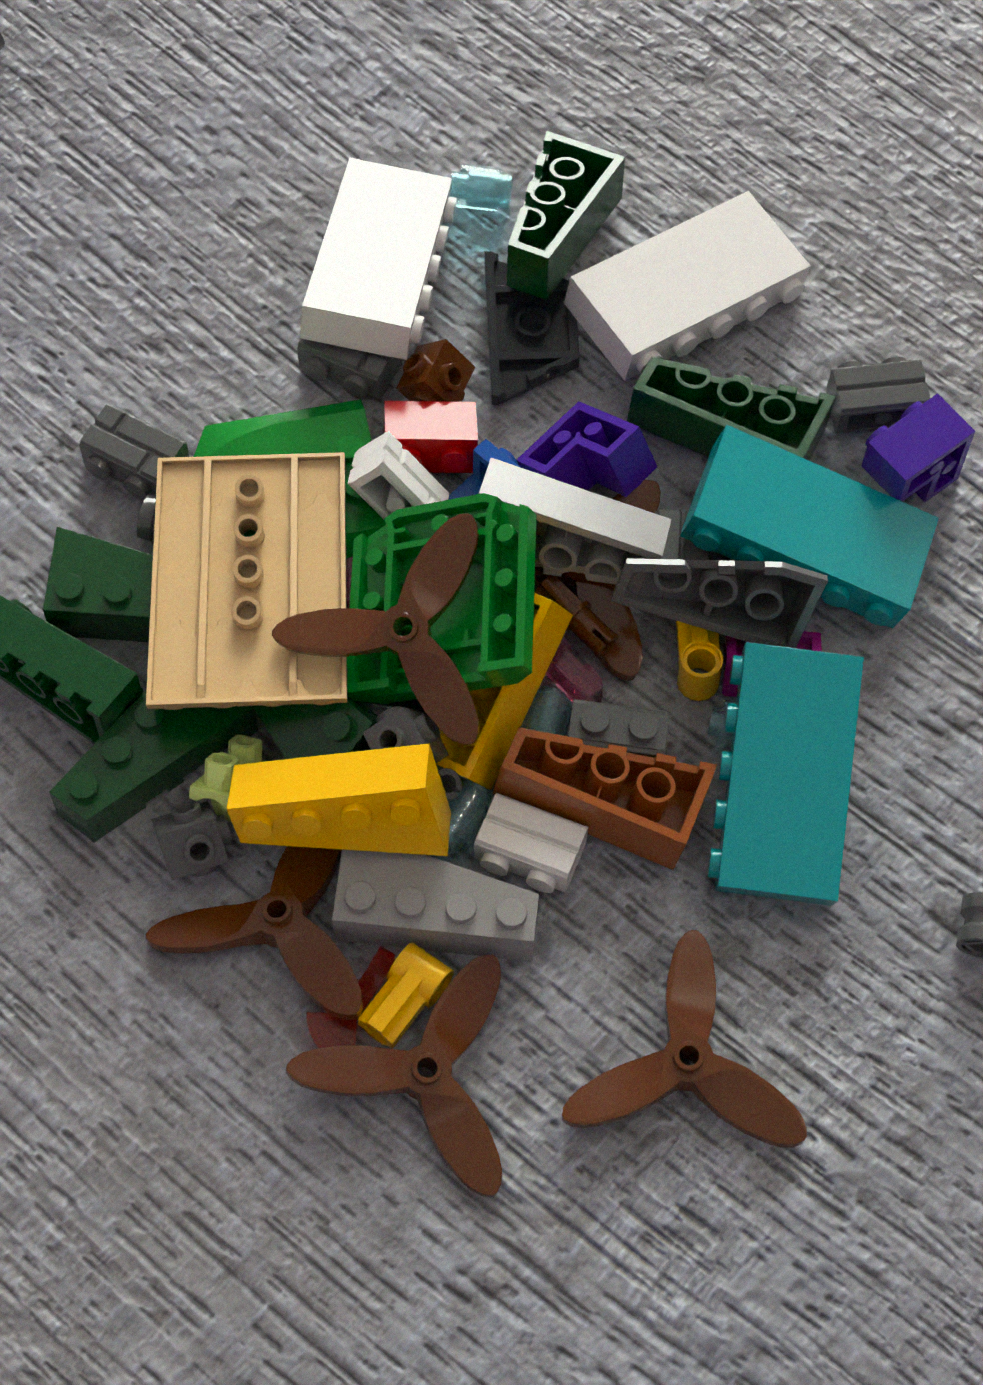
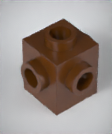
M447 339L419 345L404 363V373L396 389L409 401L462 402L465 396L464 390L474 372L475 366Z

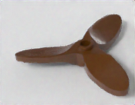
M644 480L627 497L618 493L612 499L655 513L660 504L661 491L656 481ZM535 566L536 582H542L550 576L543 574V567ZM569 571L562 573L561 577L556 576L582 602L589 601L592 604L590 610L613 632L619 635L617 642L612 648L596 635L605 644V649L607 650V653L599 657L601 663L612 675L621 680H634L642 664V644L630 607L611 602V595L616 585L588 581L584 573Z
M469 513L459 514L448 519L439 527L424 545L408 571L397 605L387 611L337 608L297 614L278 623L272 630L273 638L280 646L289 651L322 657H347L392 652L394 655L399 656L412 691L436 726L453 742L462 746H473L479 737L480 727L476 707L469 689L453 661L435 640L431 638V626L454 601L469 573L479 540L478 526L474 517ZM405 626H412V631L408 635L399 636L400 629Z
M287 846L278 862L270 892L263 895L259 900L197 909L172 916L155 924L146 933V940L152 948L168 953H204L240 946L268 944L279 949L293 979L307 996L323 1010L338 1019L347 1021L355 1020L361 1015L363 1009L362 992L346 957L322 929L306 918L326 892L338 867L342 854L341 849Z
M693 929L686 932L677 942L668 972L665 994L668 1043L665 1049L629 1061L600 1074L569 1097L563 1107L561 1118L563 1123L571 1127H596L632 1116L649 1108L673 1092L682 1090L692 1091L717 1117L744 1134L764 1143L780 1148H794L803 1144L807 1137V1127L802 1115L779 1090L749 1068L713 1053L708 1043V1038L713 1024L716 1004L714 962L710 946L705 937L699 931ZM688 1059L694 1065H685L681 1060Z
M493 954L482 955L473 959L450 982L432 1010L420 1045L413 1047L411 1050L341 1045L302 1052L292 1058L286 1065V1074L293 1082L313 1091L340 1096H378L407 1093L410 1097L417 1099L427 1132L442 1159L456 1177L470 1191L478 1195L492 1197L497 1194L502 1181V1167L493 1137L475 1103L451 1077L452 1066L465 1053L479 1034L496 998L501 980V969L497 957ZM426 1067L431 1070L433 1076L429 1078L423 1077L418 1073L417 1069Z

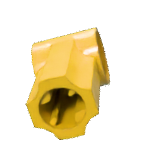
M676 621L679 666L677 677L678 689L690 700H707L717 692L721 676L723 656L719 648V633ZM702 668L708 671V673H696L691 669Z
M409 943L392 964L387 975V982L357 1019L358 1025L381 1045H386L393 1049L424 1007L430 1008L438 1001L446 987L450 984L454 970L415 943Z

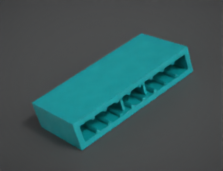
M726 425L712 446L680 537L692 541L696 547L702 550L715 551L735 561L784 562L828 575V582L820 596L825 603L834 607L846 608L864 616L872 624L887 626L893 629L911 610L939 517Z
M749 642L745 643L741 656L733 655L729 684L738 685L736 704L727 703L724 732L732 733L730 752L722 751L718 776V780L727 781L725 800L716 799L713 817V829H721L719 849H710L707 877L716 878L714 891L828 906L838 902L864 657Z

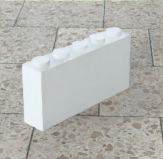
M349 158L302 305L301 339L407 360L411 343L419 344L421 340L425 317L419 316L420 311L426 313L429 311L433 286L428 285V281L437 282L441 256L436 255V252L444 253L446 249L449 227L444 226V223L452 224L455 216L457 198L450 197L451 178Z
M747 191L571 276L564 304L623 380L626 381L640 373L642 374L651 357L667 360L675 355L678 357L685 356L699 343L711 337L718 339L727 334L733 326L747 319L749 321L758 319L768 308L780 302L785 304L792 302L803 292L804 282L811 265L752 194Z

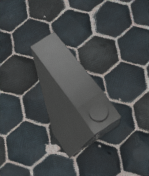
M627 558L611 595V602L750 643L796 648L828 582V575L784 562Z

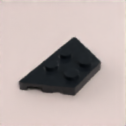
M484 251L492 405H499L578 368L580 360L577 319L564 304L569 280L562 278L547 300L506 286L507 264L498 261L497 253Z

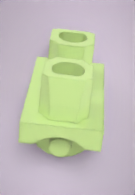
M237 734L231 738L228 744V753H212L205 759L204 775L190 785L189 799L195 801L203 798L211 799L215 814L217 816L224 814L225 819L232 822L227 812V803L234 765L265 762L262 760L263 741L242 734Z

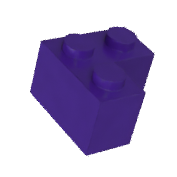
M937 393L923 404L920 401L913 403L904 411L900 420L889 428L884 425L876 429L865 443L867 448L861 466L891 497L904 501L916 493L925 503L959 478L975 430Z
M580 401L516 459L518 465L523 469L588 491L597 483L626 497L658 467L639 426Z

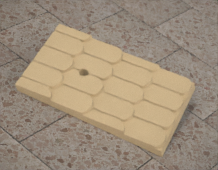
M345 453L158 458L146 707L148 709L178 710L195 707L230 708L233 706L257 705L276 707L289 704L329 705L333 703H347V657H322L296 653L280 646L272 636V630L275 626L288 617L323 609L347 608ZM249 530H253L256 532V534L251 537L243 536L244 533L248 532Z

